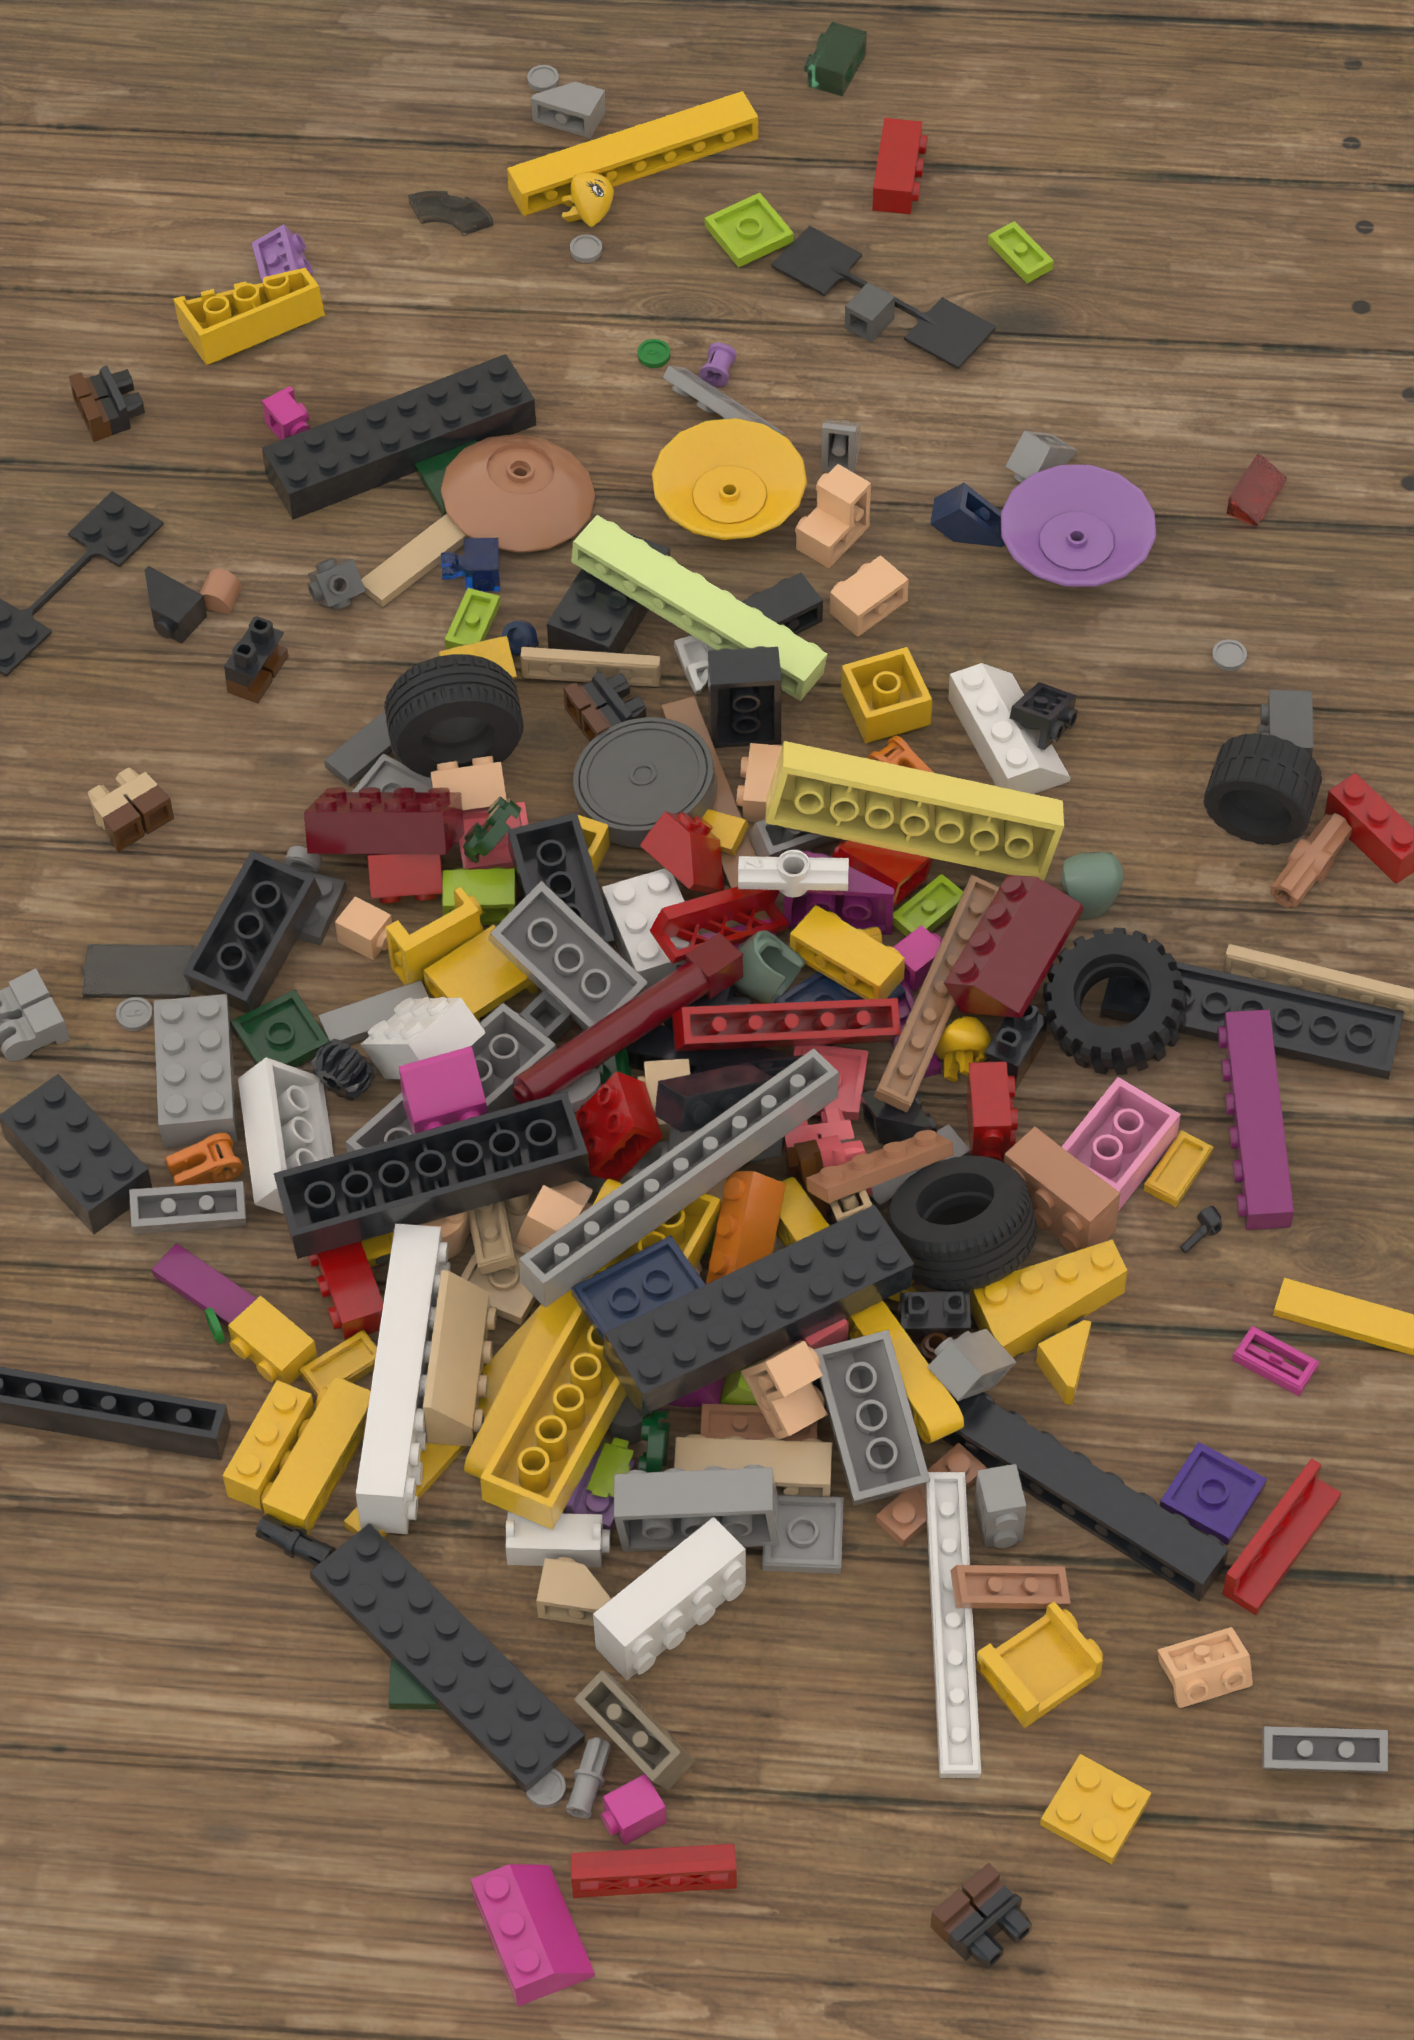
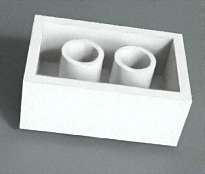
M664 868L602 887V899L615 942L622 958L648 982L643 991L675 971L676 965H684L686 963V960L672 964L650 933V929L661 908L684 902L673 874ZM670 938L678 950L689 945V942L680 938Z
M410 997L394 1008L395 1014L388 1021L383 1020L374 1025L368 1031L369 1037L360 1045L385 1079H400L398 1066L472 1046L486 1032L462 998L425 997L422 999H412Z

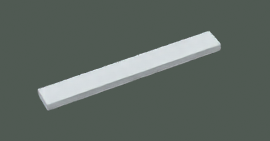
M928 1472L930 1482L925 1483L939 1778H980L981 1759L972 1608H956L950 1572L956 1565H970L965 1472Z

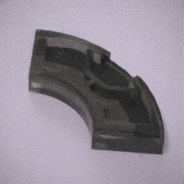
M423 191L408 195L409 204L421 224L431 222L445 223L458 229L463 236L493 226V218L489 212L469 197L463 199L448 195V191Z

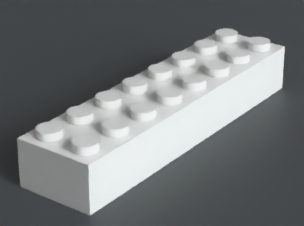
M395 1224L356 1488L361 1529L370 1523L376 1530H381L385 1533L408 1534L409 1521L417 1519L418 1497L415 1496L416 1485L421 1486L423 1477V1462H420L421 1451H426L427 1448L423 1403L441 1270H451V1264L447 1262L449 1244L448 1242H442L441 1227Z

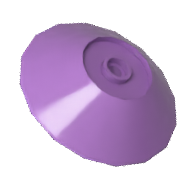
M1058 465L1032 474L1011 491L1001 511V538L1014 561L1035 577L1065 587H1097L1124 578L1146 560L1156 539L1155 512L1142 490L1119 473L1093 465Z

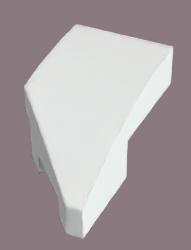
M691 635L675 640L674 648L695 695L702 692L708 682V651H712L714 648Z

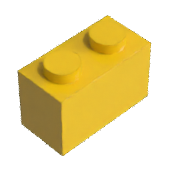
M262 1296L258 1297L228 1325L231 1338L229 1344L232 1350L240 1358L245 1360L248 1357L253 1361L259 1373L269 1382L278 1380L290 1385L300 1376V1368L318 1358L315 1341Z

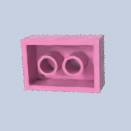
M1117 1077L1062 1145V1148L1120 1192L1119 1211L1177 1137L1181 1114Z

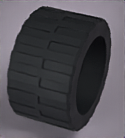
M1262 733L1238 735V737L1228 739L1220 747L1204 794V807L1215 824L1226 830L1227 833L1237 836L1242 840L1262 845L1289 843L1301 837L1308 827L1322 783V772L1315 759L1306 750L1287 739L1284 740L1278 736L1264 735Z

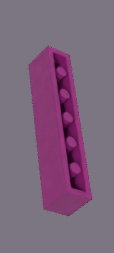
M1270 1010L1225 1012L1224 1025L1217 1027L1219 1049L1225 1048L1226 1059L1221 1060L1222 1081H1229L1230 1093H1225L1226 1115H1233L1234 1126H1229L1230 1149H1237L1238 1160H1233L1232 1163L1234 1183H1241L1242 1194L1236 1195L1238 1217L1245 1218L1246 1230L1289 1228L1292 1225L1294 1208Z

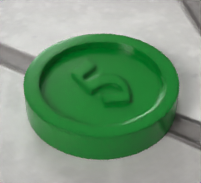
M659 339L646 340L638 347V360L648 368L662 367L670 360V347L666 342Z
M213 1308L204 1309V1314L217 1345L225 1343L222 1328Z

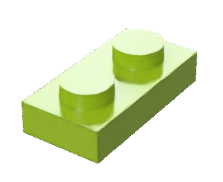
M1015 221L988 235V244L1026 283L1053 270L1054 260Z
M467 588L445 637V648L451 649L485 641L501 605L500 596Z
M941 874L893 913V926L906 937L921 925L931 933L954 914L963 891Z

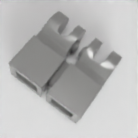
M36 968L9 981V986L0 990V1045L8 1061L22 1060L28 1057L34 1050L54 1041L59 1045L71 1040L65 1021L52 997H50L49 991Z

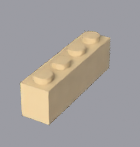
M692 1434L686 1437H676L674 1468L697 1471L712 1466L725 1469H742L748 1465L772 1467L777 1495L830 1497L832 1442H823L813 1438L803 1441H784L776 1437H768L763 1440H747L740 1436H728L724 1439Z

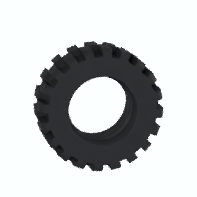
M1114 927L1112 934H1105L1104 929L1093 931L1094 937L1087 940L1082 935L1073 940L1075 947L1071 951L1064 948L1057 955L1060 964L1059 966L1052 964L1047 973L1049 982L1044 984L1043 996L1046 1002L1044 1009L1055 1040L1059 1042L1061 1050L1067 1057L1074 1056L1076 1064L1083 1068H1087L1092 1064L1095 1073L1106 1075L1108 1069H1115L1116 1075L1128 1074L1127 1068L1137 1066L1138 1072L1149 1068L1148 1060L1154 1058L1159 1062L1166 1056L1165 1046L1174 1047L1180 1039L1178 1029H1184L1187 1019L1185 1010L1188 1008L1187 996L1181 972L1178 971L1175 959L1171 953H1165L1164 946L1160 942L1153 939L1148 943L1146 934L1137 930L1133 932L1132 936L1127 935L1125 928ZM1114 976H1126L1134 978L1147 986L1150 993L1147 1007L1139 1017L1126 1025L1118 1027L1099 1026L1087 1020L1082 1013L1081 1005L1085 995L1101 980Z

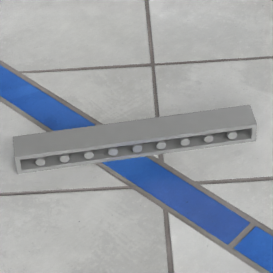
M813 1048L520 1257L521 1283L546 1308L570 1291L571 1287L581 1283L838 1098L839 1072Z

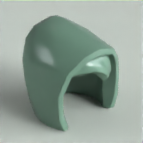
M1083 852L1065 858L1061 874L1062 885L1068 896L1081 903L1084 908L1078 919L1098 918L1105 914L1116 900L1122 888L1124 871L1120 861L1112 852Z
M766 930L759 931L737 947L743 954V978L735 982L734 987L740 993L762 1003H774V1000L780 997L803 968L805 961L777 936Z

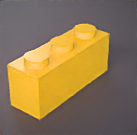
M817 905L812 908L790 933V948L804 959L806 965L864 999H887L904 979L905 957L895 948L881 944L871 938L866 931L852 927L842 921L834 912L825 911Z
M278 1380L275 1382L222 1475L228 1497L261 1511L263 1510L261 1496L264 1488L270 1481L274 1482L277 1478L283 1455L287 1450H293L298 1441L297 1435L302 1422L306 1418L310 1419L315 1411L310 1393Z

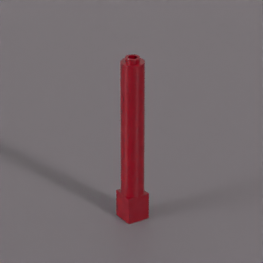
M720 933L716 934L686 954V963L514 1077L512 1092L519 1104L558 1094L671 1018L681 1007L689 1006L704 995L712 999L743 978V954Z

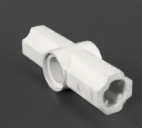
M788 850L779 857L739 856L738 889L779 890L788 897H799L805 894L807 890L848 891L849 858H811L799 850Z

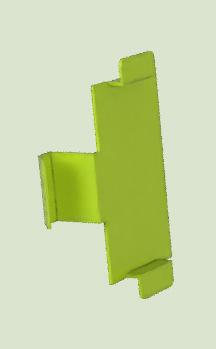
M615 1437L612 1444H604L586 1490L592 1491V1495L603 1498L608 1496L614 1497V1474H625L631 1470L629 1464L634 1450L628 1449L629 1441Z

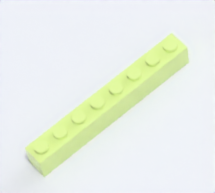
M596 515L573 541L572 563L715 650L724 648L745 649L758 646L778 647L782 690L799 701L805 697L824 674L827 653L822 651L818 645L800 638L788 627L779 625L764 616L760 610L747 606L737 600L730 592L721 590L706 581L702 575L689 571L679 565L672 557L665 556L651 548L644 540L635 538L621 530L614 522L606 521Z

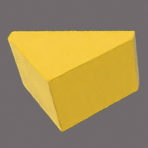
M1083 1320L1039 1343L1037 1347V1365L1062 1401L1067 1405L1073 1406L1089 1342L1091 1321Z

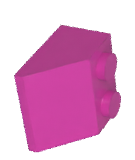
M471 1046L398 1066L403 1105L413 1134L487 1114L486 1100Z

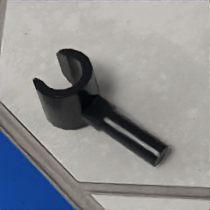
M1209 1206L1198 1214L1197 1219L1202 1226L1180 1246V1249L1185 1254L1205 1236H1212L1221 1231V1215L1214 1206Z

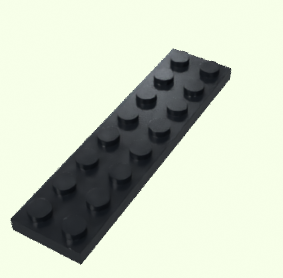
M1176 961L1178 971L1181 972L1188 1008L1185 1010L1187 1018L1185 1027L1181 1030L1178 1029V1033L1218 1041L1217 1027L1224 1025L1225 1012L1270 1010L1276 1055L1389 1080L1404 1015L1403 1011ZM1109 977L1100 1015L1132 1022L1143 1013L1148 1005L1150 993L1147 986L1131 977Z
M370 1523L310 1571V1579L525 1793L585 1742V1734Z

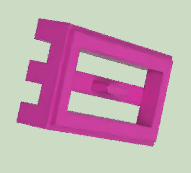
M1251 1326L1233 1353L1232 1358L1234 1362L1299 1397L1305 1385L1311 1380L1312 1374L1316 1372L1319 1366V1361L1254 1326ZM1252 1340L1266 1347L1267 1349L1281 1355L1282 1357L1294 1362L1295 1364L1305 1368V1370L1302 1371L1292 1366L1291 1364L1283 1361L1284 1359L1272 1352L1268 1353L1263 1349L1251 1344Z

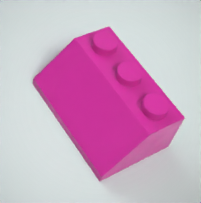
M508 1864L471 1879L474 1901L517 2007L595 1977L594 1970L550 1865Z

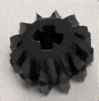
M338 1039L328 1041L324 1047L322 1046L316 1052L315 1058L311 1061L313 1073L319 1077L320 1082L325 1084L329 1091L332 1090L338 1097H344L347 1100L353 1101L362 1093H365L375 1078L373 1066L367 1062L366 1057L361 1055L357 1049L352 1048L347 1042H341Z

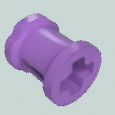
M720 342L710 345L707 354L709 357L708 361L700 370V377L714 387H723L729 380L728 371L730 366L734 364L737 353L729 345Z

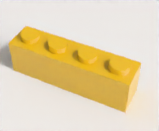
M336 1376L328 1388H322L317 1397L316 1410L310 1419L306 1418L299 1428L296 1445L292 1451L287 1450L283 1455L277 1478L274 1482L270 1481L263 1490L261 1503L263 1504L265 1515L269 1514L294 1528L300 1526L307 1530L308 1535L310 1534L364 1439L370 1390Z

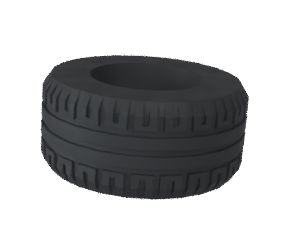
M451 654L420 662L403 673L386 696L384 708L392 752L399 762L411 771L431 778V772L437 771V764L458 761L459 768L473 766L472 759L493 756L494 763H502L517 747L524 731L517 687L512 676L501 666L484 657L469 654Z
M983 1156L953 1157L920 1169L897 1189L888 1206L886 1216L887 1224L914 1262L912 1279L925 1287L938 1291H969L988 1286L1005 1278L1027 1259L1035 1244L1038 1232L1034 1209L1024 1179L1016 1170L1005 1163Z

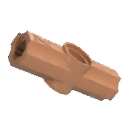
M1336 813L1333 815L1326 814L1307 840L1302 838L1296 844L1289 857L1288 865L1271 886L1270 894L1274 896L1278 904L1285 908L1297 907L1316 881L1321 883L1325 879L1334 863L1336 854L1351 836L1352 827L1349 826L1344 817Z

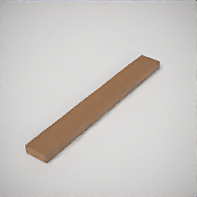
M695 697L661 705L663 718L678 721L692 728L704 739L709 747L717 776V793L710 810L742 818ZM747 831L735 856L721 852L722 871L729 889L738 886L739 856L757 857ZM765 910L755 913L754 918L759 920L770 919Z
M971 874L873 1097L904 1112H908L955 1005V1001L944 985V981L999 890V887Z

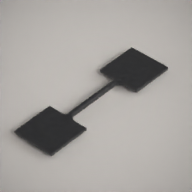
M809 226L771 264V267L823 296L840 281H848L861 289L868 283L849 273V270L862 257V253L812 226ZM895 297V307L915 317L918 321L904 337V340L957 369L967 361L996 329L995 325L943 297L928 312L924 313Z
M110 492L68 533L69 537L87 548L85 555L29 608L24 610L17 609L0 598V673L7 677L52 633L51 629L36 621L33 615L90 562L94 556H101L116 566L121 567L164 525L163 521L115 492Z

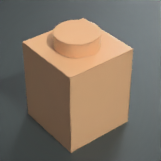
M354 897L335 921L337 941L374 961L381 950L385 951L388 949L386 926L392 924L391 915Z

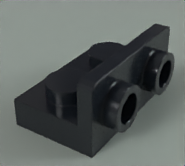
M1038 682L1012 705L1009 719L1020 722L1025 728L1041 730L1038 748L1045 750L1054 741H1059L1067 729H1072L1078 715V710L1074 709L1077 695Z

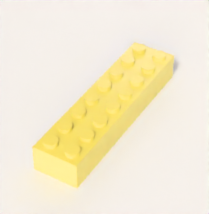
M784 741L766 796L765 823L1009 875L1038 877L1044 881L1064 828L1063 800Z

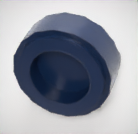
M517 620L508 623L504 627L502 637L507 636L511 654L521 655L522 647L536 648L539 646L536 630L531 623L525 620Z

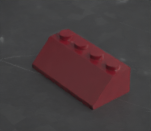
M1007 875L944 981V985L961 1013L1022 1018L1084 910L1082 904L1038 877Z

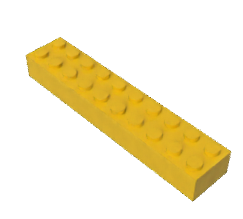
M704 1193L597 1270L594 1275L670 1235L693 1268L696 1269L716 1232L721 1199ZM578 1304L480 1477L483 1501L552 1530L627 1395L603 1356L604 1341Z

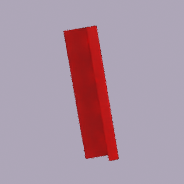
M737 886L661 908L650 929V933L670 962L674 964L686 960V954L709 940L697 934L699 929L704 928L717 934L720 933L734 946L745 942L759 931L766 930L772 934L785 931L789 922L774 903L780 893L779 890L738 889ZM765 910L773 922L766 923L754 918L755 913ZM733 920L746 925L744 931H737L727 927L726 923ZM670 938H680L689 942V945L678 950Z
M1312 1458L1226 1574L1222 1595L1254 1615H1257L1340 1500L1341 1492L1318 1479L1321 1464Z
M734 1844L571 1853L573 1898L737 1888Z

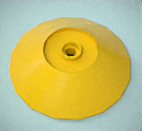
M737 418L705 421L679 432L660 451L652 472L655 499L669 519L693 534L720 540L752 538L780 526L799 507L807 486L804 460L788 438L765 424Z

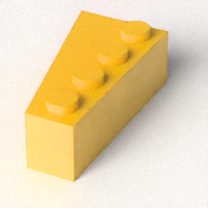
M306 268L263 277V283L255 285L246 283V281L233 284L234 290L215 294L214 289L201 292V297L187 301L185 296L173 298L179 327L206 365L325 316L319 285Z
M1112 1239L1014 1271L993 1284L971 1290L970 1311L979 1331L987 1329L1014 1358L1022 1352L1026 1354L1036 1348L1037 1343L1053 1333L1056 1335L1067 1329L1068 1324L1080 1316L1086 1317L1125 1292L1127 1268Z

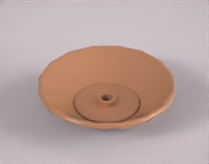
M520 434L487 437L464 448L446 467L441 487L447 515L465 535L489 548L516 553L549 550L574 538L591 518L595 500V492L589 472L571 452L546 439Z

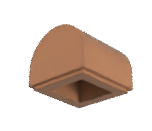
M212 569L208 573L200 591V594L204 597L205 608L230 615L241 591V584L239 579L231 572L224 569Z

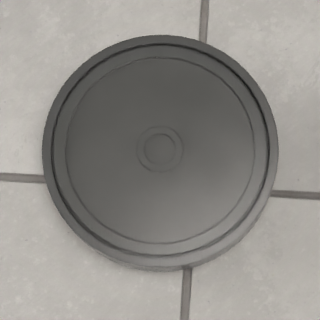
M644 717L621 722L596 736L583 750L576 763L573 787L581 815L608 824L609 840L611 843L640 848V844L664 811L674 814L684 812L693 819L696 815L702 818L714 803L717 793V776L709 747L696 731L685 724L671 719Z

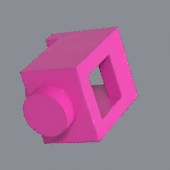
M291 386L262 400L265 423L279 440L311 429L307 424L309 414L302 403L295 402L294 390Z

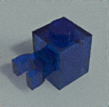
M499 538L464 539V555L450 552L441 553L442 580L465 576L466 590L471 588L483 592L501 591Z

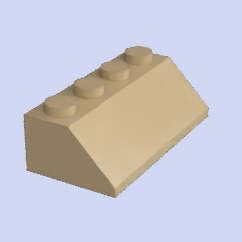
M441 1270L423 1403L427 1443L472 1446L475 1440V1433L479 1432L484 1422V1409H479L480 1398H487L488 1375H483L484 1364H491L493 1342L487 1341L488 1330H495L497 1307L490 1306L488 1291L446 1270Z

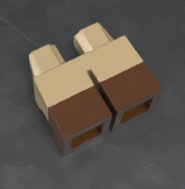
M129 767L118 773L115 778L118 788L112 792H109L104 785H98L88 791L89 802L94 811L96 824L99 827L102 826L117 852L145 836L144 831L149 834L174 819L170 797L146 772L138 775Z

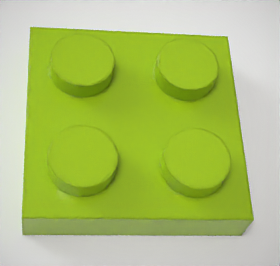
M760 192L705 217V228L738 268L794 242L793 231Z

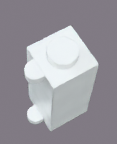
M508 1512L505 1547L507 1565L543 1566L545 1558L568 1557L578 1563L585 1564L586 1567L602 1568V1553H610V1529H603V1518L600 1514H561L552 1530L512 1512Z

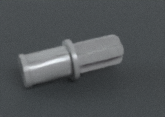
M600 1737L588 1740L580 1768L576 1769L573 1773L575 1783L565 1810L576 1818L589 1819L591 1817L598 1788L602 1787L605 1783L602 1775L611 1745Z

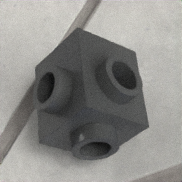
M329 558L315 565L317 570L308 573L311 583H308L309 593L314 602H319L320 606H332L333 610H337L352 603L351 597L366 591L353 559L343 558L335 561V558Z

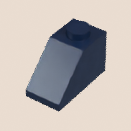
M962 483L934 498L930 524L953 542L996 547L1005 545L1001 538V511L966 483Z

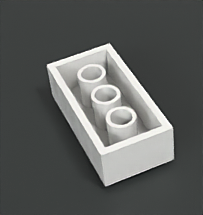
M714 1517L711 1518L593 1614L596 1649L626 1680H629L636 1673L639 1675L645 1673L654 1664L656 1657L665 1649L672 1650L677 1647L685 1638L686 1632L693 1626L705 1624L715 1613V1608L725 1600L732 1601L741 1594L746 1584V1549Z

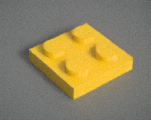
M1080 1754L1043 1814L1040 1825L1112 1865L1150 1801L1152 1793Z

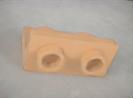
M1232 1627L1157 1650L1159 1663L1173 1685L1175 1702L1179 1708L1248 1688L1253 1684L1250 1655Z

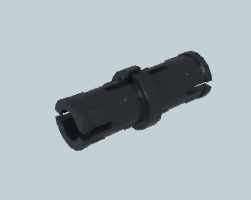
M269 1514L262 1517L256 1529L258 1531L255 1533L256 1537L283 1549L285 1555L291 1558L297 1556L315 1566L336 1551L335 1547L308 1535L306 1529L300 1526L294 1528Z

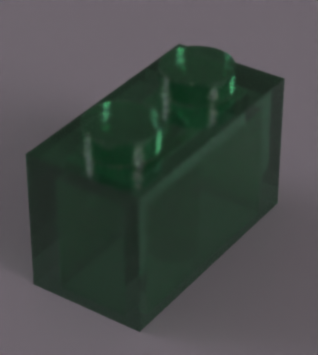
M831 22L826 33L822 32L820 34L814 54L810 53L806 59L804 71L808 73V87L843 97L866 56L867 32Z

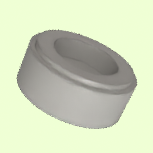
M292 846L288 849L284 862L288 866L318 873L322 864V858L319 854H307V848Z

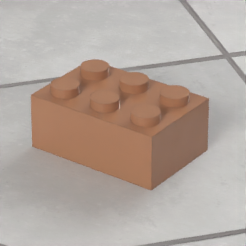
M1034 1126L1004 1154V1163L1016 1170L1026 1182L1037 1226L1042 1230L1050 1231L1059 1238L1065 1249L1075 1252L1103 1243L1116 1231L1120 1192Z

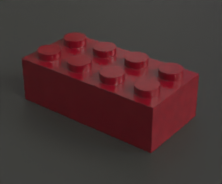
M334 787L326 789L304 811L307 854H447L464 834L461 792H450L448 788L443 787L428 790V792H415L414 788L409 787L398 788L393 792H381L380 788L376 787L363 788L359 792H346L345 788Z

